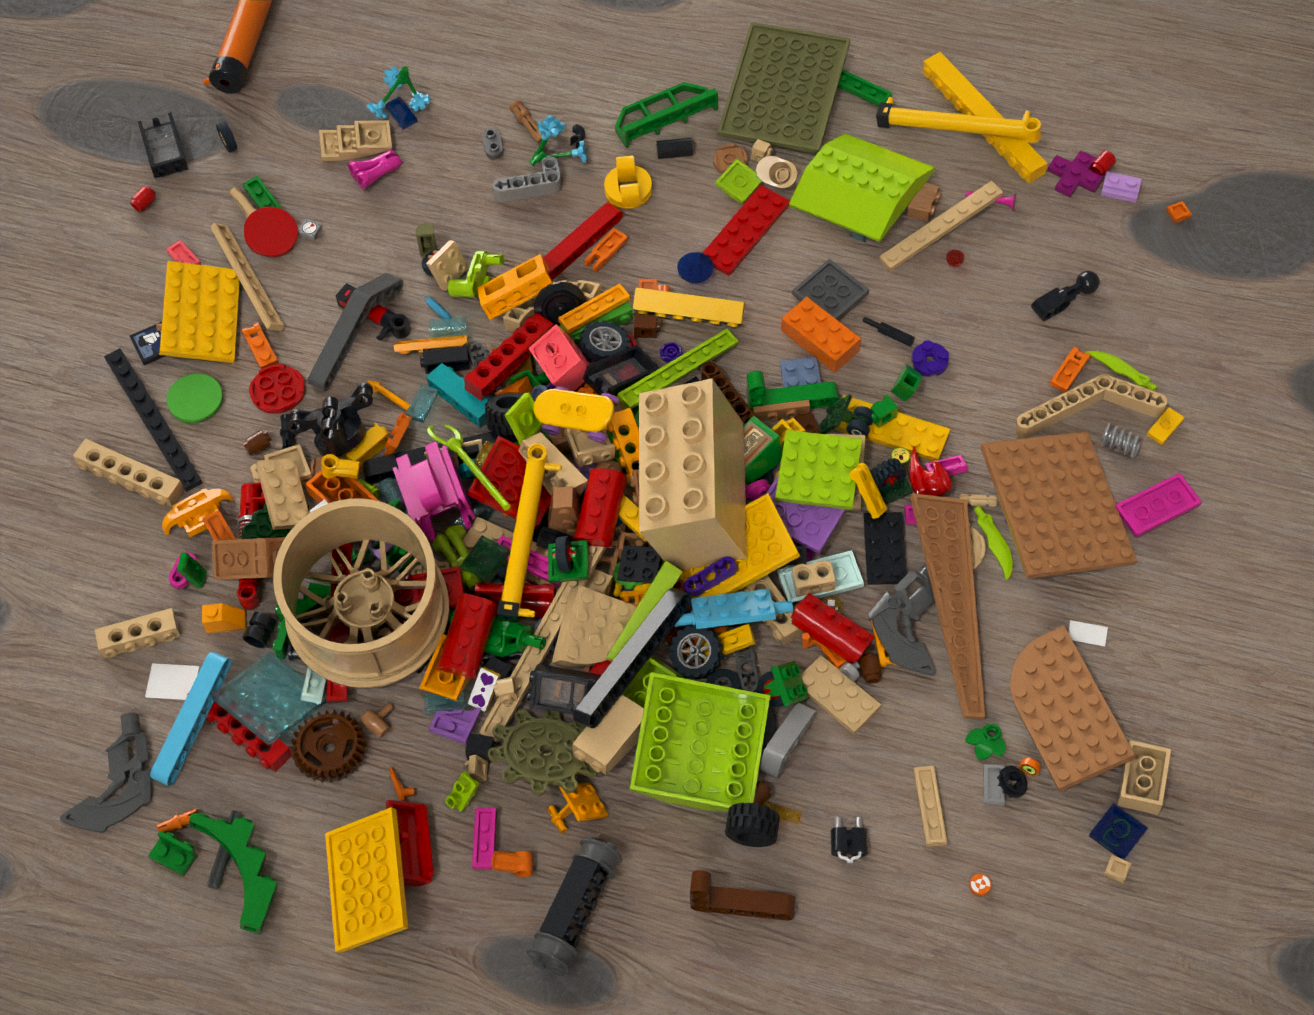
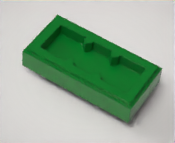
M181 553L177 571L196 588H203L207 571L188 553Z

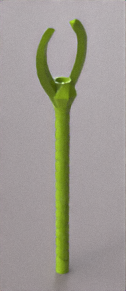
M444 424V427L452 430L456 438L452 437L445 441L434 433L433 425L427 428L428 434L436 441L448 446L451 452L457 453L505 511L509 510L510 504L462 449V434L456 428Z

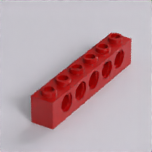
M538 313L529 317L524 325L514 331L513 335L505 339L484 361H480L472 372L466 374L464 378L465 390L480 401H483L532 355L528 348L554 327V323Z
M219 690L206 720L210 723L215 722L220 732L224 735L228 733L232 736L231 740L237 746L243 745L248 755L252 758L256 756L260 759L259 762L265 769H272L276 773L292 756L290 748ZM227 712L226 716L220 717L222 713ZM242 724L241 727L234 728L236 725ZM251 736H256L255 739L248 740ZM270 747L269 751L262 752L265 748Z

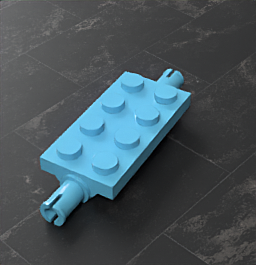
M769 589L691 598V613L683 614L675 624V627L696 625V629L773 620L776 619V614L792 613L793 604L792 600L772 601Z

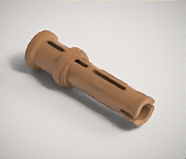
M521 100L514 101L510 105L509 110L516 115L519 123L524 124L537 144L540 145L542 134L538 132L539 127L531 118V112L525 109L524 103Z

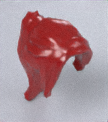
M913 447L910 453L909 480L914 493L941 497L949 492L952 488V482L945 468L935 460L932 463L934 467L932 472L924 470L918 461L916 449Z

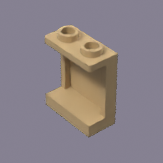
M565 428V435L578 467L615 459V445L610 443L608 436L605 443H599L589 439L587 431ZM601 430V433L607 436L606 431Z

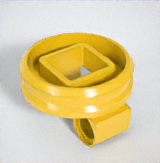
M633 155L616 157L617 167L607 174L604 181L607 199L613 205L620 208L630 209L641 206L650 198L652 193L650 175L646 170L635 165ZM635 181H637V183H634V184L620 185V192H619L618 183H627V182H635Z

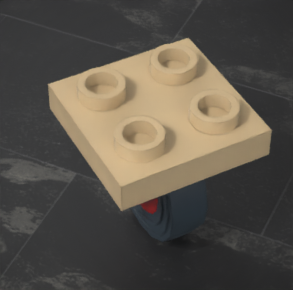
M449 240L442 248L428 253L421 263L424 272L429 276H434L440 289L443 291L448 290V283L451 279H459L469 269L458 246L452 240Z

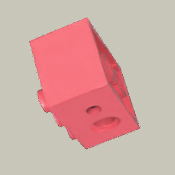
M557 324L528 348L555 387H564L574 392L585 382L583 376L587 365L590 363L573 339Z

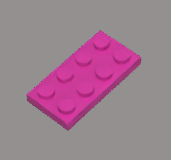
M1178 473L1116 504L1115 508L1126 526L1137 538L1201 506L1202 501L1181 473Z

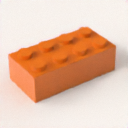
M807 296L781 318V331L811 355L817 357L821 363L834 373L860 351L861 338Z
M322 470L306 483L308 494L318 504L324 499L328 504L346 499H371L379 501L356 479L340 476L330 479L325 478L322 475Z

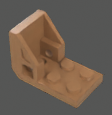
M286 537L212 541L214 580L273 577L276 557Z

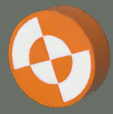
M976 874L971 878L969 888L974 895L985 896L990 891L991 881L984 874Z

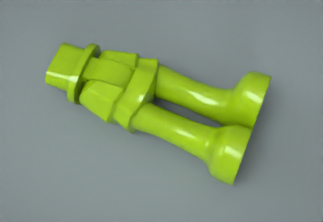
M462 525L450 527L445 531L447 536L444 534L438 535L432 545L437 552L444 553L451 564V568L460 566L463 585L468 586L469 590L473 591L475 590L476 583H483L480 578L481 573L478 570L477 561L474 560V555L470 554L462 540L466 535V530ZM449 539L459 552L460 558H457L452 550Z

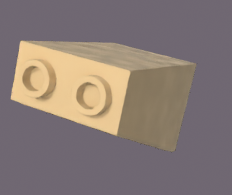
M621 695L596 728L586 727L572 744L574 756L578 760L590 764L591 768L596 772L601 771L606 775L638 743L644 708Z

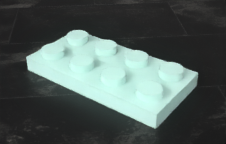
M852 550L807 562V564H813L820 560L831 561L835 577V590L812 594L818 599L864 587V582ZM792 568L778 569L777 574L786 600H792V604L797 605L806 595L796 597L791 577ZM819 574V576L821 577L827 576L825 574ZM805 577L799 578L801 580H807V578Z

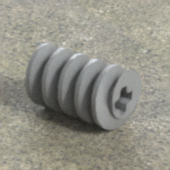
M1108 423L1101 438L1104 447L1110 443L1109 448L1111 450L1117 446L1118 453L1124 449V455L1127 456L1131 452L1132 459L1137 456L1144 439L1141 442L1139 441V435L1133 439L1132 432H1129L1126 436L1125 429L1118 432V426L1111 429V423Z

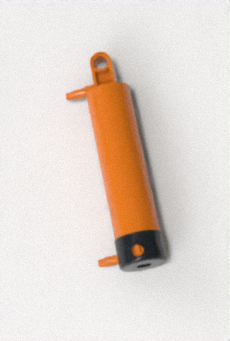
M238 0L219 53L211 68L209 78L203 80L204 85L212 84L217 90L225 93L240 91L273 0Z

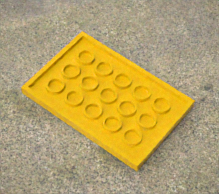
M167 261L159 355L234 363L239 278L234 269Z
M768 493L745 506L747 559L735 560L738 570L733 576L699 596H691V598L735 593L800 557ZM702 565L699 568L691 567V569L682 570L679 577L683 586L689 577L708 566ZM709 573L706 577V580H713L715 578V573Z
M390 807L325 833L335 952L343 953L408 929L396 809Z

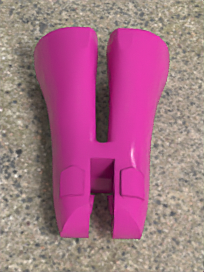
M389 150L369 160H353L348 163V168L354 180L365 190L384 174L397 170L402 164V160L393 150Z

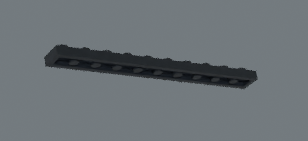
M121 348L104 356L107 364L177 479L181 481L185 492L203 484Z

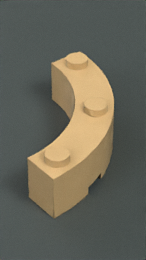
M585 280L568 282L581 289L585 295L586 302L601 294L599 283ZM536 296L507 311L503 317L506 331L514 333L517 328L525 324L529 317L535 315L533 305Z

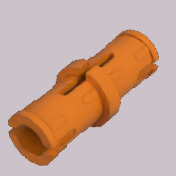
M196 808L180 815L175 814L173 818L156 824L158 831L166 834L176 829L182 830L183 826L189 824L191 814H198Z

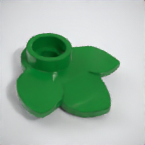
M987 724L983 729L975 728L967 734L965 739L966 743L975 745V755L978 760H985L992 753L1002 757L1006 750V744L1001 738L1002 731L996 724ZM992 732L995 734V736L991 737L988 735V733Z

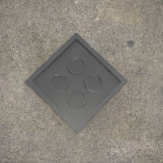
M830 258L792 290V295L799 301H802L807 296L837 320L842 318L869 294L867 287Z

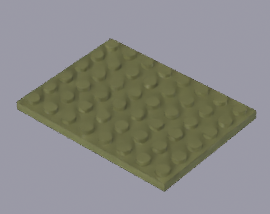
M751 22L717 131L718 136L754 143L757 139L772 144V146L817 154L821 149L849 50L850 38Z

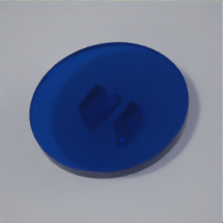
M692 252L684 255L679 260L677 271L683 280L690 283H701L712 275L713 262L703 253Z

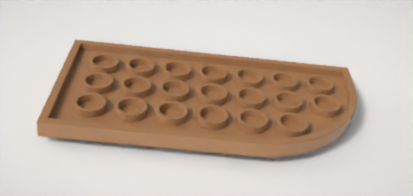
M1063 625L1045 633L1028 644L1014 663L1010 678L1011 694L1015 707L1059 792L1136 759L1134 752L1065 626Z

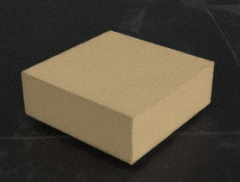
M1112 855L1104 876L1124 884L1132 863Z

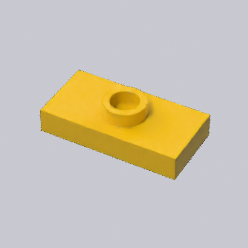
M1168 407L1150 428L1146 436L1163 445L1184 421L1185 417Z

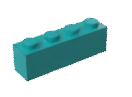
M443 363L426 376L428 387L476 426L482 428L486 424L485 403L490 398L480 401L465 390L464 377L460 378L450 366L447 367Z

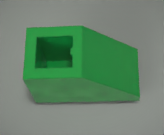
M905 364L890 392L906 402L916 391L922 380V374L908 364Z

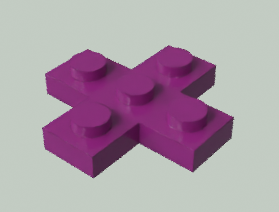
M1081 150L1073 162L1056 155L1047 170L1061 177L1055 186V191L1070 198L1078 186L1095 193L1104 178L1090 171L1091 163L1096 157Z

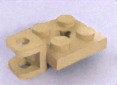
M300 444L264 455V460L294 458L300 481L312 478ZM255 463L250 469L254 483L260 481Z

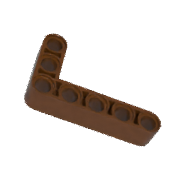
M712 361L705 362L701 369V381L713 379L717 386H720L719 389L742 420L743 426L753 416L756 417L718 365Z
M703 870L692 872L690 908L695 911L776 920H792L794 918L796 898L793 895L711 886V873Z

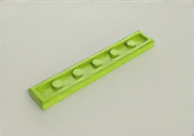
M668 561L663 563L606 659L611 662L615 659L664 594L670 588H673L682 573L680 569Z

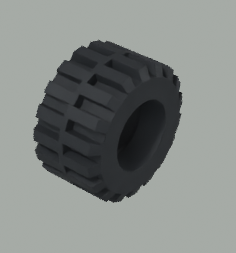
M503 393L487 400L488 402L485 403L487 428L490 432L498 435H515L505 414L523 394Z
M734 804L728 810L725 835L730 840L745 846L767 847L773 845L777 841L780 815L773 809L761 804Z

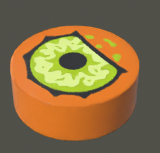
M1023 758L1019 768L1026 775L1037 776L1041 770V765L1032 758Z

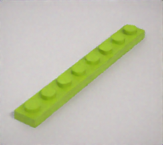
M725 329L621 391L617 397L626 409H633L639 405V393L671 386L702 367L705 362L712 361L737 346L739 341L728 329Z

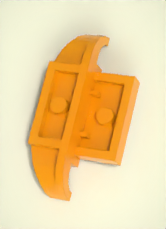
M205 488L172 505L173 509L163 519L162 530L167 536L169 535L170 528L177 524L179 528L184 527L191 538L207 529L202 518L221 508L220 501L228 499L232 502L234 499L226 490H207Z

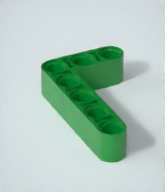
M752 371L747 374L746 397L748 406L752 411L753 407L804 400H809L810 409L831 407L840 402L835 382L766 390L763 372Z

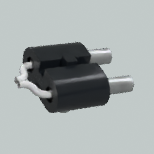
M835 817L834 828L830 831L831 854L845 859L847 863H853L854 859L866 856L868 854L867 830L862 828V818L856 817L855 827L847 830L846 827H842L841 817ZM847 854L852 855V858L850 860L848 857H846Z

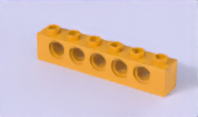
M631 408L614 413L607 427L608 431L612 432L615 438L612 439V442L615 445V450L619 449L621 455L619 461L621 467L626 468L627 483L630 486L629 476L633 472L632 464H639V430ZM621 427L626 428L628 435H621L618 429ZM625 446H633L635 452L632 454L627 453Z

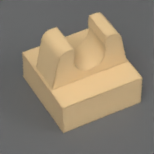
M478 755L469 756V761L465 762V766L468 767L469 776L479 782L486 781L488 761Z

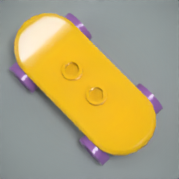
M557 386L555 389L542 392L536 398L533 410L537 420L543 424L541 430L545 433L559 436L561 431L559 427L587 431L589 439L605 443L607 436L601 433V430L607 431V425L614 414V406H618L620 399L607 393L594 395L573 392L567 388Z

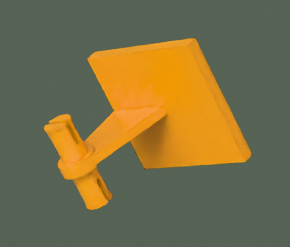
M590 782L578 783L577 789L571 794L566 793L559 787L568 804L559 813L555 805L547 808L552 817L551 822L557 826L560 834L568 830L563 819L572 812L578 822L604 819L609 816Z

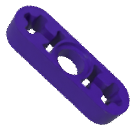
M723 557L689 577L684 583V588L691 596H699L733 576L738 570V565L733 558ZM714 572L715 578L711 581H707V575L709 573Z

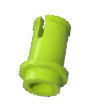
M363 479L358 480L374 497L377 498L379 496L380 490L378 486L371 485Z

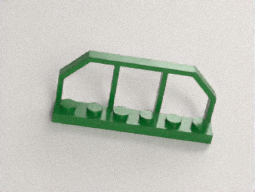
M683 82L623 107L615 124V132L624 146L628 148L629 141L654 131L656 135H659L660 128L681 119L684 124L688 123V116L713 107L715 111L718 110V92L715 88L708 90L707 87ZM682 91L699 94L680 103L673 96ZM665 98L669 99L672 106L659 110L654 114H650L646 106ZM640 109L645 117L626 124L621 130L620 128L625 116Z

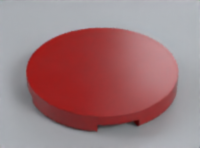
M277 207L259 208L252 212L245 221V242L258 255L272 258L283 256L294 247L297 240L298 229L296 222L283 209Z
M273 364L264 367L258 371L259 373L250 382L249 393L253 404L259 410L270 414H281L292 410L301 402L305 394V382L301 373L285 364Z

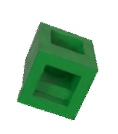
M887 394L884 395V399L881 402L877 401L871 407L873 423L879 428L897 417L898 406Z

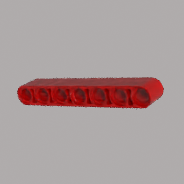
M610 202L605 203L547 253L543 259L549 267L547 272L551 280L553 281L617 225L623 217V212Z

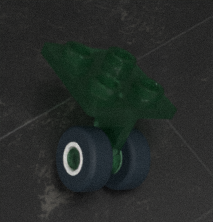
M848 394L828 406L826 418L820 423L819 427L821 429L819 432L820 434H826L838 427L841 422H847L846 430L849 435H865L867 438L870 432L869 426L873 424V411L865 406L856 407L853 413L847 408L852 395Z

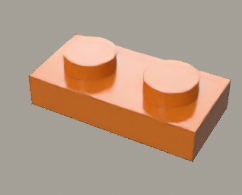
M219 509L202 518L214 541L236 540Z

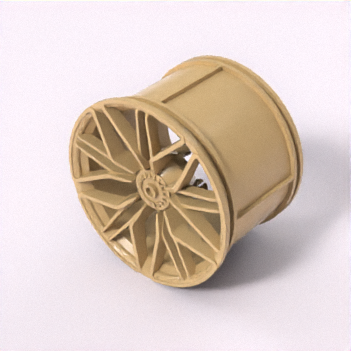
M371 499L339 500L319 507L302 518L287 534L278 551L273 572V584L277 603L285 618L288 637L301 660L319 676L351 688L382 687L400 681L414 673L433 655L441 634L444 635L448 623V590L442 573L435 563L431 546L425 534L408 515L389 504ZM363 540L353 568L339 549V546ZM370 540L380 541L381 570L378 572H374L370 568L360 571ZM385 542L396 545L408 552L389 570H387ZM336 549L348 567L350 575L346 576L341 573L330 553L331 550ZM327 554L338 576L308 571L321 557ZM415 557L396 579H388L409 558ZM419 562L427 571V581H403ZM304 578L338 584L334 596L329 600H324L301 586ZM425 588L420 602L409 606H402L395 602L393 592L397 590ZM298 593H302L322 607L296 615ZM332 611L329 614V616L324 619L307 622L303 624H300L298 622L303 619H307ZM392 613L407 619V621L401 624ZM340 622L350 627L348 640L343 644L326 640L332 628ZM384 623L394 630V632L378 640H374L372 637L371 629H375ZM325 625L319 637L307 630L308 628ZM359 630L363 632L365 643L358 644Z

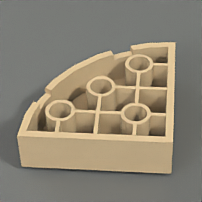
M580 585L571 589L551 664L565 668H582L595 666L596 663L608 660L606 659L608 653L637 606Z

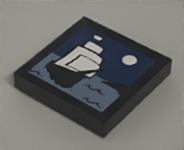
M157 324L129 335L143 365L165 357V355H159L161 331H157Z

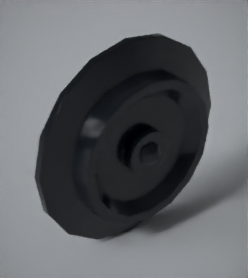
M556 282L544 287L538 293L533 306L535 314H540L554 323V326L556 324L560 326L558 317L586 301L584 293L576 285L568 282Z

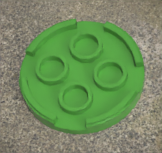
M189 374L178 379L170 387L167 394V406L173 417L189 424H196L210 416L213 417L219 411L223 402V394L219 383L206 374Z

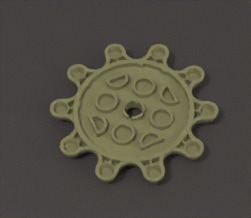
M518 710L514 716L517 722L516 726L496 725L493 727L494 737L502 741L503 745L489 749L487 755L490 761L502 762L509 766L502 773V778L507 784H513L518 780H526L531 783V791L535 796H542L549 785H558L566 793L571 794L578 787L574 777L578 775L595 777L599 773L593 770L590 764L578 760L573 754L572 744L587 726L575 721L571 723L561 721L560 712L546 710L542 718H534L526 710ZM548 750L550 753L542 755L541 751Z

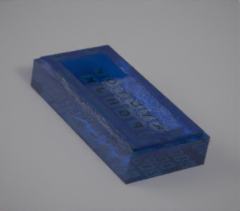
M400 96L385 105V108L402 130L417 123V118Z

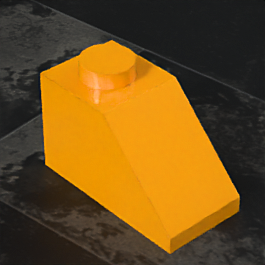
M222 603L202 605V624L206 633L246 629V611Z

